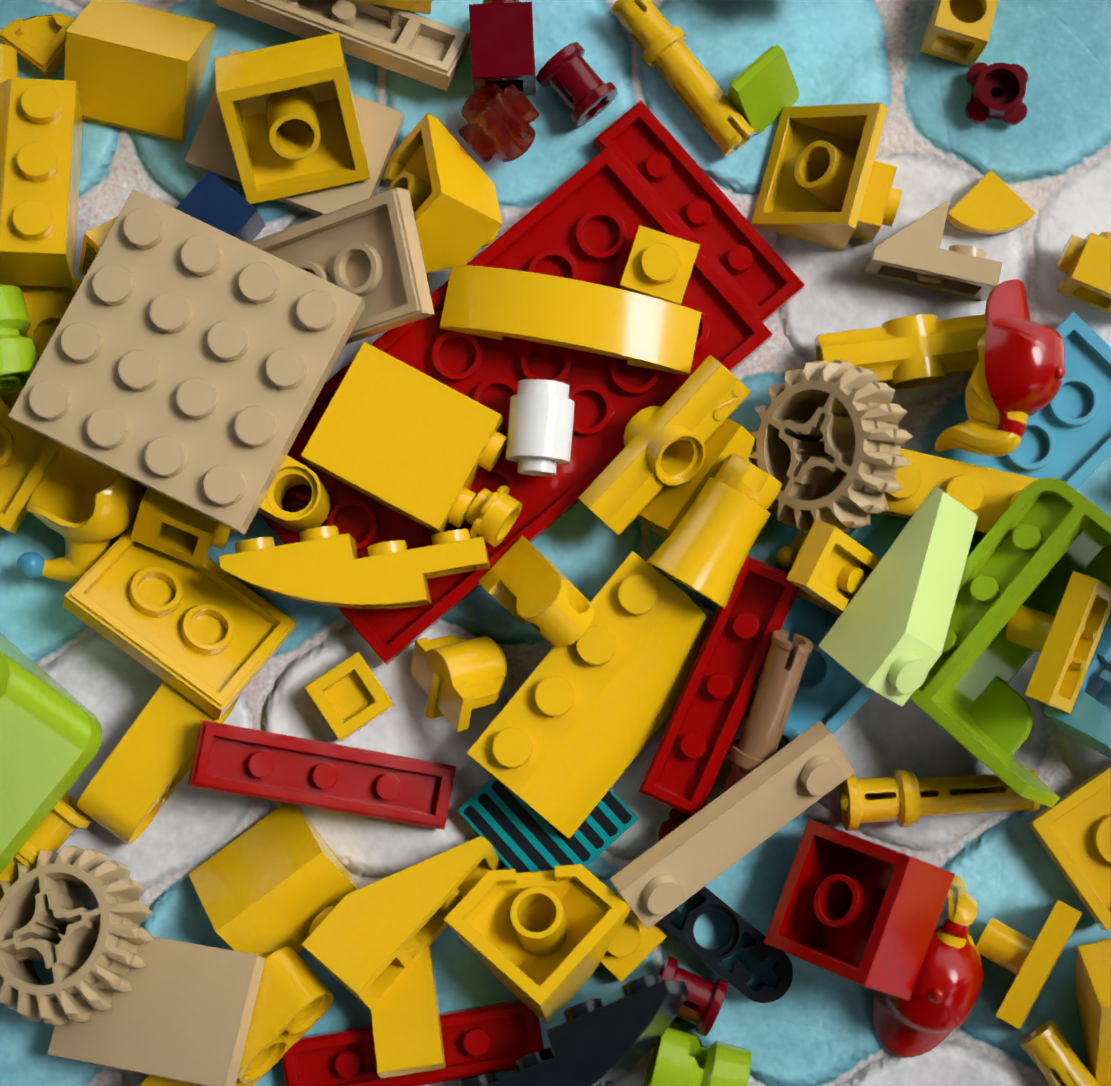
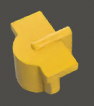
M448 635L428 640L427 637L416 640L410 674L428 695L425 716L430 719L444 716L456 732L467 730L472 709L496 703L505 683L507 662L501 647L488 636L466 640Z

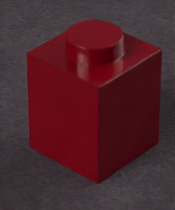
M483 0L482 4H469L474 97L536 95L532 2Z

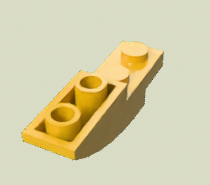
M323 526L300 531V542L275 546L273 537L253 538L235 543L236 553L219 556L220 567L223 571L260 589L298 601L351 609H399L431 605L427 579L490 568L484 537L471 539L470 529H457L434 534L431 536L432 546L407 550L405 540L373 544L367 547L369 557L358 558L356 540L349 533L339 535L337 526Z

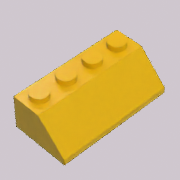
M634 551L629 554L592 599L594 618L585 634L569 646L558 648L554 646L467 752V755L568 839L572 837L674 711L712 624L710 618L684 591Z

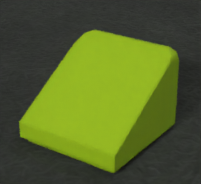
M778 44L775 47L772 45L730 82L727 97L747 123L755 129V135L763 132L780 117L783 107H791L799 98V89L784 51Z

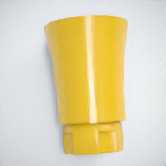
M729 454L719 471H717L715 479L712 477L708 478L694 503L673 532L646 562L703 598L725 609L737 576L757 536L771 515L767 509H769L778 495L782 483L751 462L735 454Z

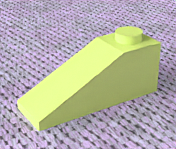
M934 486L818 646L865 686L903 707L912 693L923 684L929 670L942 654L978 516L937 486Z

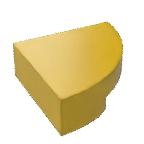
M61 13L39 15L24 20L21 17L13 20L0 30V42L16 49L18 56L50 79L65 60V31L75 19Z
M990 170L947 213L946 221L957 229L968 233H1007L1024 225L1036 212Z

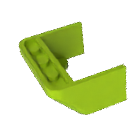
M1043 478L1030 483L1022 490L968 556L942 654L929 670L923 684L912 693L910 699L1019 796L1053 808L1060 797L1013 757L1031 732L1033 716L1028 702L1008 683L1035 651L1008 641L1006 629L1008 621L1021 605L1056 616L1073 571L1098 579L1111 587V517L1066 482L1056 478Z
M1 633L0 874L93 760L102 742V728L98 718Z

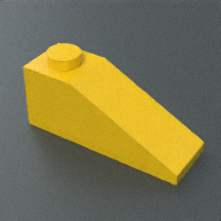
M481 835L346 894L336 906L327 907L315 918L309 928V936L301 945L324 970L367 1008L372 1010L446 929L448 925L445 923L444 918L488 871L498 870L502 864L492 844Z

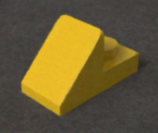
M815 520L804 544L797 553L787 580L800 588L797 596L840 616L881 559L836 526Z

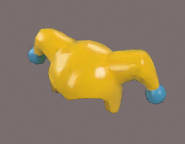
M62 446L52 469L33 492L26 507L27 511L38 520L64 536L66 555L61 558L47 560L36 552H26L18 558V573L27 579L42 576L75 585L107 552L111 539L122 534L135 521L143 498L142 488L144 485Z

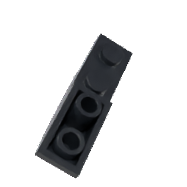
M653 973L623 985L622 990L625 997L603 1006L601 998H595L574 1005L563 1012L567 1022L546 1030L552 1048L539 1050L516 1060L515 1065L518 1072L497 1080L494 1072L486 1073L469 1079L458 1086H612L624 1077L652 1049L673 1022L689 995L685 981H662L659 973Z

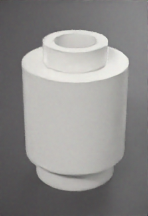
M526 379L518 382L517 395H513L510 398L506 459L518 462V473L532 476H555L557 466L570 464L575 402L569 399L570 386L568 384L542 379Z

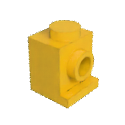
M1090 232L1084 239L1072 234L1066 242L1056 265L1057 270L1064 272L1057 292L1111 315V233L1101 232L1097 235Z
M148 488L140 503L130 539L202 568L211 547L215 546L224 550L233 529Z

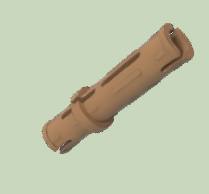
M776 630L773 632L772 643L741 737L732 742L728 753L732 765L722 793L777 753V748L809 653L812 652L814 646L812 641L806 637L794 633L792 642L787 641L788 631Z

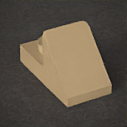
M946 201L877 245L865 263L863 274L986 300L992 289L998 285L1003 262L986 259L987 253L973 246L951 245L949 250L940 249L950 203Z

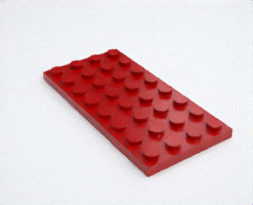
M607 147L467 265L540 273L619 289L639 225L690 241V239L610 148ZM698 251L681 306L702 312L689 376L627 365V359L503 336V340L440 329L449 280L431 294L435 315L388 330L371 344L375 348L501 414L504 426L500 433L506 437L508 434L510 398L513 395H517L518 382L520 380L542 379L566 383L570 386L569 399L575 402L570 464L557 466L555 476H532L518 473V462L506 459V442L492 470L489 472L481 467L473 480L469 490L477 495L484 488L491 492H497L500 486L505 485L510 488L508 495L522 503L520 514L503 541L496 547L486 542L490 564L489 569L427 579L431 605L399 609H351L338 607L385 664L388 665L481 586L478 581L522 535L531 543L581 501L579 499L580 495L625 448L624 432L627 424L636 413L650 406L662 407L709 355L713 356L732 372L771 339L773 334L700 251ZM352 360L324 384L287 455L307 466L323 483L330 496V511L327 519L320 527L337 526L339 535L349 533L356 540L358 558L369 557L368 546L387 541L405 540L407 550L432 546L431 536L437 533L308 465L301 456L350 368ZM296 485L290 488L282 500L283 510L298 512L304 509L310 503L312 487ZM258 513L284 545L300 542L299 533L288 530ZM464 520L460 528L449 524L446 531L457 529L471 530L472 525Z

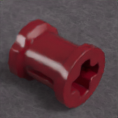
M574 42L561 49L540 69L536 80L542 87L550 86L572 112L570 118L573 123L580 127L593 120L607 108L618 92L612 82L604 83L583 58L584 48L578 42Z
M668 955L659 971L661 980L685 981L689 992L688 997L676 1016L696 1025V1033L706 1037L719 1014L729 983L720 978L713 983L678 967V959Z

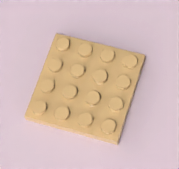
M133 189L8 417L44 437L245 535L366 304L362 297Z

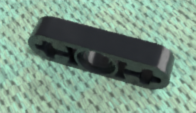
M706 887L698 891L704 896V899L688 910L681 928L676 927L670 922V919L680 913L678 909L673 910L657 922L752 1001L759 1003L776 1001L784 996L791 986L793 967L786 953L763 943L765 935ZM709 911H716L725 915L731 927L727 942L715 949H708L698 944L693 933L694 924L698 917ZM744 932H747L754 938L744 948L757 960L763 962L770 955L777 959L772 969L778 976V979L772 986L765 982H760L755 988L748 985L747 983L750 981L752 973L736 957L731 969H727L721 964L722 960L737 950Z

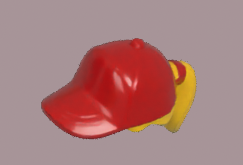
M1021 280L1004 281L995 286L989 293L985 307L986 333L978 340V364L965 391V407L968 420L945 429L935 440V450L937 452L960 449L989 457L1008 455L1020 445L1026 430L1028 417L1045 408L1059 391L1065 375L1064 340L1054 328L1031 321L1026 290Z
M954 876L910 1001L876 990L872 1009L875 1031L884 1046L897 1056L904 1058L915 1057L937 1047L953 1030L964 1024L979 994L984 972L979 952L976 950L972 936L968 932L970 924L973 923L977 916V901L968 892L960 876Z

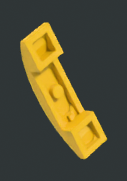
M452 265L440 329L503 340V336L627 359V365L689 376L702 312L654 297L575 279L503 268Z

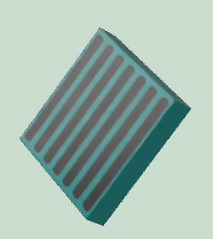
M494 777L457 810L479 836L482 835L492 844L497 856L509 869H515L516 873L554 870V866L581 864L586 868L638 820L634 813L610 788L572 837L568 839Z

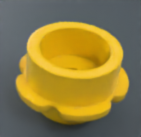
M500 486L497 492H491L484 488L476 496L465 516V521L472 525L470 530L471 538L484 537L487 543L496 547L509 533L520 514L522 503L508 495L510 491L508 486Z

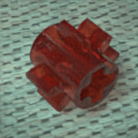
M497 84L483 86L475 91L463 105L461 114L468 124L463 126L458 131V134L484 163L491 160L494 155L501 162L513 161L523 155L534 142L536 133L529 123L539 117V112L527 97L520 93L514 84H510L504 91Z

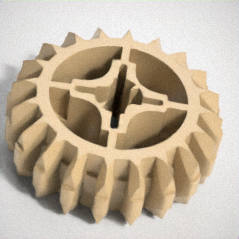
M817 360L806 362L804 370L796 368L792 371H785V385L776 384L767 387L771 404H763L754 408L761 418L759 428L749 431L757 440L756 451L749 456L750 459L758 464V468L782 483L781 489L769 509L777 511V521H781L788 526H797V529L809 534L815 520L836 526L844 533H849L850 528L860 529L870 525L871 513L880 514L883 511L889 510L884 493H895L903 489L895 478L897 468H904L912 464L906 457L900 455V445L913 436L906 430L898 429L897 426L908 411L899 404L891 403L896 391L895 389L890 388L886 383L878 382V375L874 374L870 369L854 367L851 362L840 360L824 362ZM844 475H846L845 479H844V480L842 481V483L839 485V483H840V481L842 480V478L844 477ZM831 487H835V488H836L834 491H832L830 494H828L829 491H830V489H831Z
M66 845L63 846L60 853L40 850L35 869L31 870L22 863L17 862L19 879L15 883L0 881V886L4 893L0 901V1002L6 1008L17 1011L26 1020L36 1023L44 1021L53 1026H67L69 1020L79 1023L91 1022L94 1008L101 1011L114 1009L112 996L114 989L123 993L133 990L129 979L126 977L130 968L139 969L147 966L144 959L137 955L139 945L154 940L149 931L140 928V924L154 914L148 905L139 901L145 889L142 888L140 882L130 878L131 872L127 866L116 860L108 859L109 856L99 850H83L77 846ZM89 887L96 897L99 908L91 911L86 909L84 903L77 900L76 889ZM39 959L45 961L46 969L53 971L54 984L45 985L40 980L35 971L33 961Z

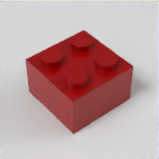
M808 819L763 943L862 986L910 1001L955 874L901 852Z

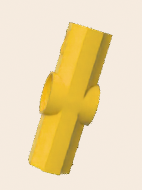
M920 314L892 319L881 324L882 327L854 329L817 335L815 339L816 361L833 362L834 360L851 362L854 367L870 369L874 374L878 375V382L890 383V388L904 389L936 384L946 380V376L973 374L979 359L977 343L979 338L986 333L985 314L938 320L937 315Z
M709 355L662 407L650 406L644 408L631 418L623 436L625 448L580 495L579 499L617 535H620L665 485L678 486L688 482L697 475L703 466L706 456L704 443L748 397L751 391L723 364Z

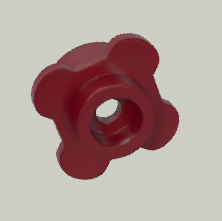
M983 62L975 63L969 68L966 74V81L971 86V100L965 106V114L968 119L977 124H981L987 119H1001L1008 125L1019 124L1027 115V106L1022 102L1028 81L1026 70L1018 64L994 63L988 66ZM999 89L1002 92V97L999 99L993 98L991 90Z

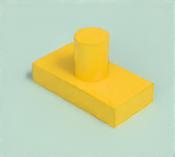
M1073 571L1056 616L1021 605L1011 617L1006 629L1007 640L1041 653L1025 696L1071 714L1111 612V587L1098 579Z
M1057 900L1036 941L993 917L990 919L975 948L981 956L1017 975L997 1011L996 1017L1021 1030L1077 926L1082 912Z

